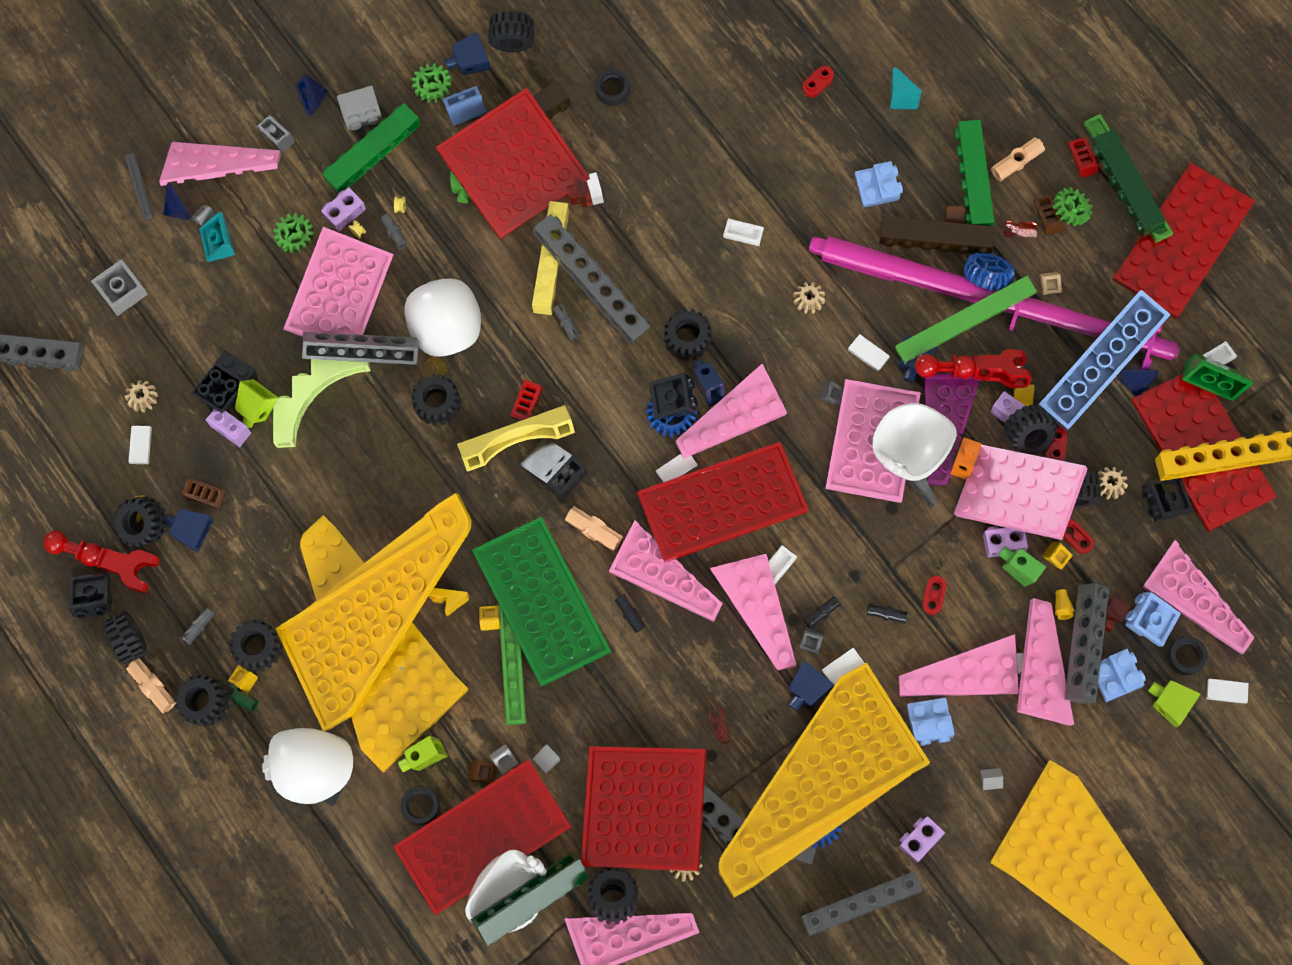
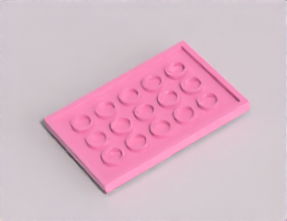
M323 227L283 330L302 337L303 332L363 335L393 254Z
M845 380L826 489L902 502L906 479L890 472L879 461L873 450V437L879 423L889 411L905 404L919 403L920 392Z
M981 445L970 477L965 482L954 514L957 517L1062 540L1086 475L1087 467Z

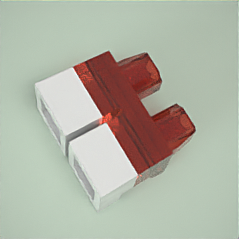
M596 172L589 174L590 180L581 182V180L575 179L576 184L566 186L571 206L581 203L582 208L604 202Z

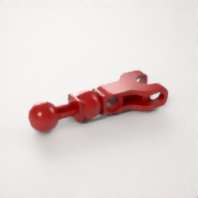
M1007 349L1000 355H974L973 358L967 355L956 358V355H952L951 362L937 361L933 355L925 354L917 358L915 362L917 374L924 378L933 377L937 372H950L952 379H955L956 376L961 379H968L973 376V380L998 381L1009 388H1026L1032 382L1030 372L1026 369H1021L1027 360L1026 354L1022 350Z
M57 530L48 532L43 540L44 548L50 554H60L64 551L73 554L75 559L82 562V564L91 567L97 566L99 569L119 575L128 589L144 594L147 593L149 586L144 581L138 579V571L144 566L157 567L160 562L157 556L143 550H136L125 555L110 549L101 548L96 543H86L83 540L80 544L68 541L67 536Z

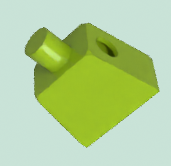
M254 379L240 381L235 409L244 416L242 423L248 428H252L254 423L265 421L268 418L278 397Z
M1171 680L1165 687L1154 681L1148 692L1157 697L1153 707L1176 728L1181 725L1200 696V693Z
M428 736L405 750L406 758L399 761L398 765L403 772L411 768L420 771L448 757L440 739Z

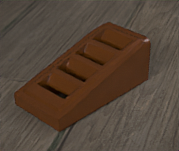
M1051 194L1033 199L1046 236L1061 232L1064 228V222L1060 220L1061 215L1055 214L1057 209L1053 208L1055 203ZM1050 203V205H1047V206H1044V207H1041V206H1040V205H1043V204Z
M188 477L182 491V496L185 499L220 510L227 492ZM200 488H203L200 497H198ZM208 490H209V491H211V492H210V494H209L208 499L206 500L205 497H206V494H207V492H208ZM215 493H218L215 503L212 502Z

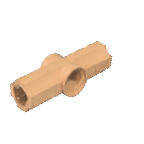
M1035 137L1022 147L1014 149L1009 156L991 168L993 176L1001 182L1015 171L1023 169L1025 164L1045 151L1041 140ZM1018 157L1022 161H1016L1014 158Z
M575 506L569 511L565 519L566 522L581 530L587 538L593 541L597 540L613 551L619 546L623 538L620 534L607 527L602 520L595 516H589Z
M140 658L131 662L126 669L139 684L138 687L147 698L153 701L162 713L171 710L176 702L165 690L164 684L148 669Z

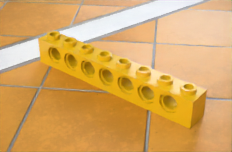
M1292 430L1288 433L1277 431L1269 436L1259 434L1251 439L1240 437L1232 442L1222 440L1214 445L1203 443L1195 448L1185 446L1177 451H1172L1171 449L1163 450L1155 459L1160 481L1292 460V447L1286 443L1288 441L1292 444ZM1268 444L1272 445L1274 447V450H1271L1268 447ZM1249 447L1254 448L1256 453L1251 452ZM1231 450L1235 451L1238 456H1234ZM1212 453L1217 454L1219 459H1215ZM1193 456L1198 457L1201 462H1196ZM1175 459L1180 460L1182 465L1176 464Z

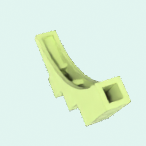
M311 359V375L300 373L298 376H292V398L280 396L273 407V443L277 448L296 447L297 431L301 419L314 398L327 386L343 377L370 371V362Z

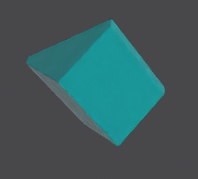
M893 68L890 82V109H917L922 91L898 68Z
M218 212L199 228L208 262L235 255L228 222L223 213Z

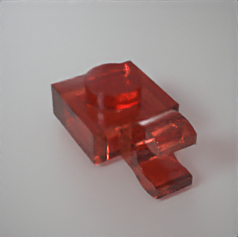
M1005 222V227L1011 228L1010 231H1004L1005 237H1012L1016 233H1018V236L1026 239L1037 237V223Z
M1114 596L1107 607L1106 616L1109 618L1105 624V630L1110 633L1116 622L1122 624L1131 605Z
M719 708V717H714L712 711H709L710 720L717 724V728L714 729L716 739H721L722 744L730 743L722 708Z

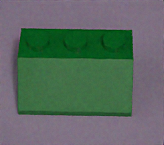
M1194 353L1185 361L1183 381L1230 401H1234L1253 385V381L1246 374L1206 358L1201 354Z

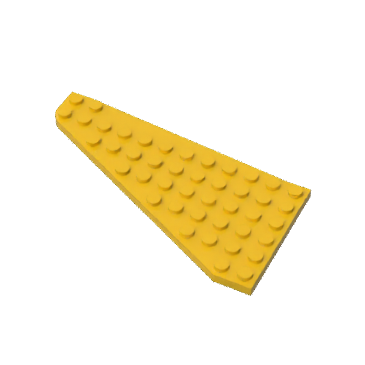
M455 493L426 513L425 517L304 611L275 628L323 731L327 732L352 717L467 537L471 528V518L459 494Z
M324 515L302 535L300 547L316 600L364 564L346 539ZM413 623L410 624L351 717L361 750L383 773L469 690L454 675Z
M867 662L838 679L722 854L718 869L733 898L754 887L908 776L929 765L930 761Z
M1049 760L990 864L1015 878L1129 965H1204L1079 777Z

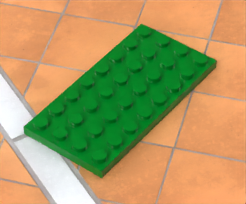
M542 517L472 550L540 687L611 653Z

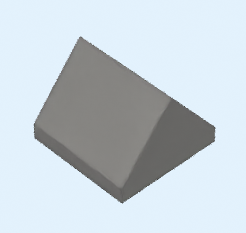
M202 205L192 216V219L202 226L215 215V212L210 206Z
M1000 768L980 770L983 790L1003 788V774Z

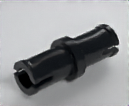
M622 594L614 601L621 609L623 618L628 620L634 632L637 633L644 629L645 625L636 613V608L632 607L626 595Z
M832 596L831 599L822 606L818 605L813 613L804 618V623L810 622L807 627L812 629L821 620H826L830 613L840 607V601L833 604L838 599Z
M869 603L866 615L883 618V621L892 620L905 624L908 612L892 609L888 605L883 607Z

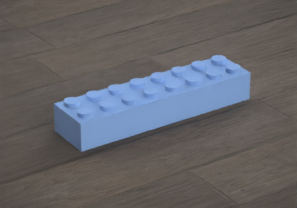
M1140 290L1038 405L1046 410L1059 427L1067 431L1170 314L1145 292Z

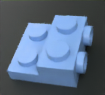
M891 161L875 164L873 168L855 171L854 173L863 208L898 201L900 193H903L901 182L897 183L896 180L898 176L897 166H893Z
M1143 592V594H1139L1136 597L1135 603L1137 605L1134 610H1131L1126 615L1127 623L1125 626L1139 636H1145L1157 646L1163 647L1181 613L1152 592Z
M1128 649L1101 660L1098 687L1105 702L1144 686L1145 676L1141 670H1137L1135 663H1137L1136 657L1133 652L1129 653Z
M946 698L907 704L912 735L917 743H919V746L930 745L931 741L939 740V743L951 741L950 738L954 737V730Z

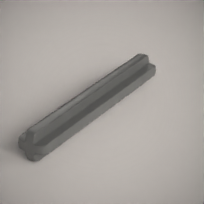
M134 153L127 154L125 159L144 220L152 219V209Z

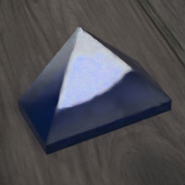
M304 75L295 84L306 114L310 116L321 105L328 91L308 75Z
M168 183L166 185L164 215L190 220L191 217L172 185Z
M1121 370L1117 375V380L1132 394L1138 396L1157 378L1159 370Z

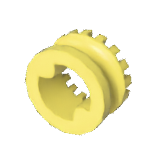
M395 196V213H398V211L405 212V197L398 198V196Z
M355 220L352 226H348V229L359 239L362 233H366V230Z

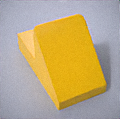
M433 588L429 598L435 603H444L446 601L445 614L448 616L469 600V594L463 591Z

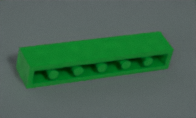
M405 103L396 107L389 117L382 119L375 129L369 130L361 141L355 142L347 153L341 154L333 165L325 168L322 173L325 182L337 194L349 188L421 126L419 117Z
M981 120L959 121L957 128L954 129V138L958 140L956 153L957 157L960 156L961 160L958 165L959 173L963 175L961 180V190L965 191L963 206L967 208L968 213L965 214L966 224L993 227L994 215Z

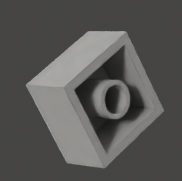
M373 86L337 96L348 131L358 130L366 125H375L382 120Z
M122 259L91 280L117 316L148 295Z

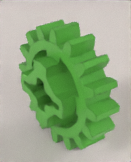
M436 63L432 67L426 64L425 69L419 67L420 72H414L415 77L412 78V87L415 90L416 96L420 95L422 101L427 98L428 103L431 102V99L437 102L439 97L442 100L444 99L443 94L449 95L448 89L452 88L450 83L451 77L448 76V70L443 71L442 65L437 68Z
M1072 187L1068 190L1063 188L1062 191L1056 194L1053 200L1055 203L1053 208L1057 209L1055 214L1061 215L1060 220L1065 219L1067 225L1072 222L1073 226L1077 224L1081 226L1083 223H1086L1092 214L1090 210L1092 205L1088 204L1090 199L1084 198L1085 193L1079 194V189L1073 191Z
M297 213L294 214V217L287 214V219L281 217L282 222H276L278 229H273L274 239L278 247L283 246L285 252L290 249L291 254L296 249L301 253L302 247L308 249L306 244H312L310 238L315 237L312 232L314 228L310 225V220H305L304 215L298 218ZM303 226L306 228V234L303 232ZM282 233L285 234V240L282 238Z

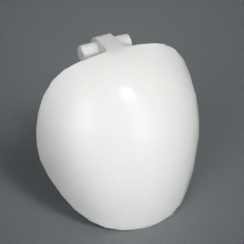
M457 279L430 281L411 292L406 300L405 319L411 337L417 338L418 347L431 356L451 355L467 349L477 340L481 327L480 309L473 292L462 281Z
M919 403L905 404L894 408L883 417L873 437V450L879 461L890 472L906 480H921L932 474L944 462L952 449L957 432L954 424L935 409Z
M296 728L281 731L273 736L269 744V754L264 756L262 769L263 773H265V780H272L274 788L284 798L297 803L313 804L333 796L346 785L353 770V754L347 741L337 735L312 728Z
M509 850L493 859L480 873L469 894L465 910L469 921L471 922L470 919L536 875L544 876L547 872L544 864L539 859L533 856L527 857L518 850ZM536 913L531 919L524 921L523 923L518 925L516 929L513 931L521 929L529 923H531L538 913Z

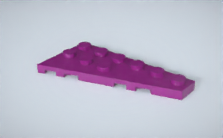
M935 374L933 377L924 378L925 405L948 418L954 424L957 432L955 442L947 458L927 477L929 486H946L980 381L979 379L973 380V376L968 379H961L956 376L955 379H952L951 374Z

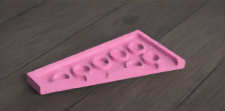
M172 142L159 180L160 186L167 185V182L172 181L183 183L185 179L203 180L226 176L225 173L235 172L237 175L243 174V171L246 170L257 172L277 169L281 157L280 150Z
M763 364L676 440L675 443L683 459L787 414Z
M634 520L609 573L714 622L722 607V603L676 559L664 563L656 541Z
M1174 540L1142 588L1155 594L1182 615L1240 654H1244L1254 636L1241 620L1237 619L1228 604L1224 603L1216 589L1203 573L1190 561V557L1182 551L1177 541Z
M767 554L710 568L776 670L780 671L797 666Z
M1033 598L1030 600L1017 712L1072 726L1074 725L1070 701L1065 700L1067 683L1052 604Z
M1015 635L900 675L898 677L899 697L1018 694Z
M692 913L632 916L631 918L627 916L626 922L623 923L620 920L619 924L616 925L615 922H611V925L606 924V920L600 922L598 917L565 918L581 965H618L699 933Z

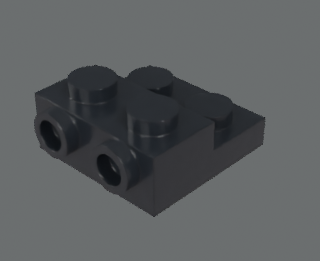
M681 373L649 382L655 419L661 420L675 415L680 417L696 412L695 407L698 406V401L692 393L695 383L689 375Z
M1182 478L1164 481L1156 479L1148 481L1141 486V496L1147 500L1149 506L1147 509L1148 515L1153 517L1154 522L1168 520L1174 516L1190 514L1194 511Z
M108 571L70 577L69 610L73 617L84 619L87 615L91 614L104 616L106 612L111 611L112 595L110 593V575Z

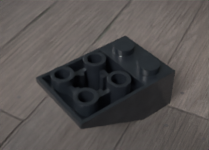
M225 350L194 388L191 395L222 414L236 403L240 381L258 380L256 369Z
M544 438L519 464L561 501L588 474L586 466L547 438Z

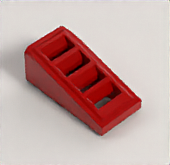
M1086 137L1068 142L1080 177L1083 178L1098 173V163ZM1084 146V148H1080L1077 150L1075 149L1077 147Z
M524 380L510 417L520 421L531 418L543 391L542 386ZM527 389L535 391V394L527 391ZM524 395L533 398L532 401L524 398ZM521 402H522V403H524V404L529 405L530 407L527 408V407H524V406H522V405H520V404H521ZM518 409L527 412V415L518 413Z

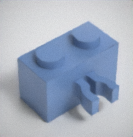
M477 86L462 90V92L457 94L454 93L452 96L443 99L453 126L487 113Z

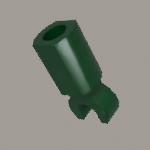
M230 684V687L234 689L233 694H226L230 696V700H235L237 704L250 712L255 711L259 701L244 691H240L234 684Z

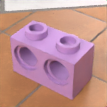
M350 188L342 190L332 202L326 203L321 212L325 220L339 233L364 212L366 208L363 201ZM353 201L351 205H345L346 202ZM335 212H338V213H339L338 216L332 217V214H333V213H335Z
M1004 391L993 405L990 413L1005 423L1009 416L1015 413V410H1020L1025 405Z
M214 409L206 419L211 428L239 448L251 434L246 425L226 411L221 414Z
M998 526L987 528V531L983 534L987 558L999 556L998 553L1004 546L1013 552L1018 549L1026 552L1028 548L1024 531L1011 528L999 529ZM1010 535H1017L1019 537V541H1012L1010 539ZM991 538H998L1000 540V544H993L991 542Z
M928 816L924 820L920 818L913 825L915 830L911 834L906 832L899 840L902 843L899 848L915 864L945 834ZM930 827L932 836L927 837L923 835L922 828ZM910 841L918 843L919 849L917 851L909 849L908 843Z

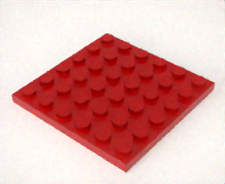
M527 88L436 147L439 155L499 240L547 209L550 201H559L586 183L587 180H590L584 168Z
M589 746L581 854L583 867L699 871L707 750Z

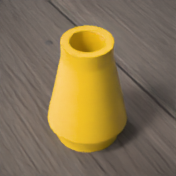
M1057 590L1055 592V615L1060 620L1070 619L1073 617L1075 610L1068 597L1067 590Z

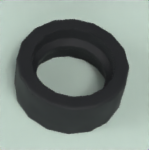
M607 69L601 72L595 81L598 99L603 104L609 106L622 104L630 93L627 75L618 69ZM609 79L619 80L623 84V90L620 94L609 96L602 91L603 83Z
M1191 636L1177 639L1169 648L1167 654L1171 668L1182 675H1193L1199 672L1205 666L1208 659L1205 645L1199 639ZM1191 645L1197 649L1199 660L1195 666L1185 667L1177 661L1176 652L1180 646Z
M417 786L412 787L404 794L401 801V809L405 818L411 823L426 825L435 820L439 814L440 803L434 791L428 787ZM415 795H427L432 801V809L425 817H415L409 810V802Z

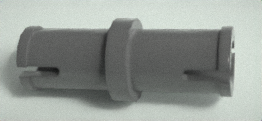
M390 213L383 215L380 220L387 229L388 236L393 239L399 250L405 248L408 242L401 233L402 229L399 225H396Z
M559 304L560 307L558 305L555 306L553 311L560 321V327L564 328L570 341H574V338L575 340L580 338L581 334H579L573 323L574 319L569 316L564 304Z
M205 607L197 619L192 620V625L180 638L191 645L199 633L204 632V627L215 614Z

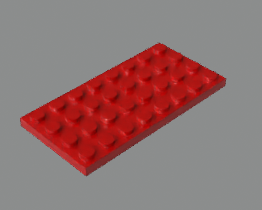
M1190 163L1160 208L1162 215L1173 232L1172 236L1157 243L1154 242L1151 235L1141 236L1112 280L1134 294L1142 290L1165 309L1170 316L1178 319L1253 206L1255 200L1195 164Z
M1183 374L1131 400L1160 451L1166 449L1177 451L1185 446L1195 448L1203 443L1214 445L1222 440L1232 442L1241 437L1216 394L1183 381ZM1231 450L1234 456H1238L1235 451ZM1212 453L1215 459H1219L1217 454ZM1193 456L1196 462H1201L1198 457ZM1175 459L1176 464L1182 465L1180 460ZM1258 465L1182 478L1190 502L1208 532L1277 497Z
M781 442L637 491L639 501L664 563L809 511Z
M528 759L394 845L393 848L434 915H437L470 894L480 873L496 857L509 850H518L528 856L572 827Z

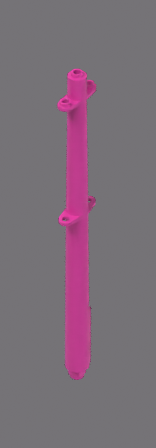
M828 236L827 240L812 237L809 251L822 256V261L891 282L897 280L973 303H977L997 292L994 290L989 291L985 288L982 289L980 286L976 287V284L970 283V280H967L966 277L832 236ZM1031 297L1004 310V312L1013 314L1009 327L1011 331L1014 329L1017 316L1096 338L1111 323ZM1163 324L1140 348V350L1145 351L1141 365L1142 370L1150 368L1152 358H1149L1150 355L1172 361L1173 357L1177 358L1180 347H1177V342L1156 336L1157 333L1160 334Z

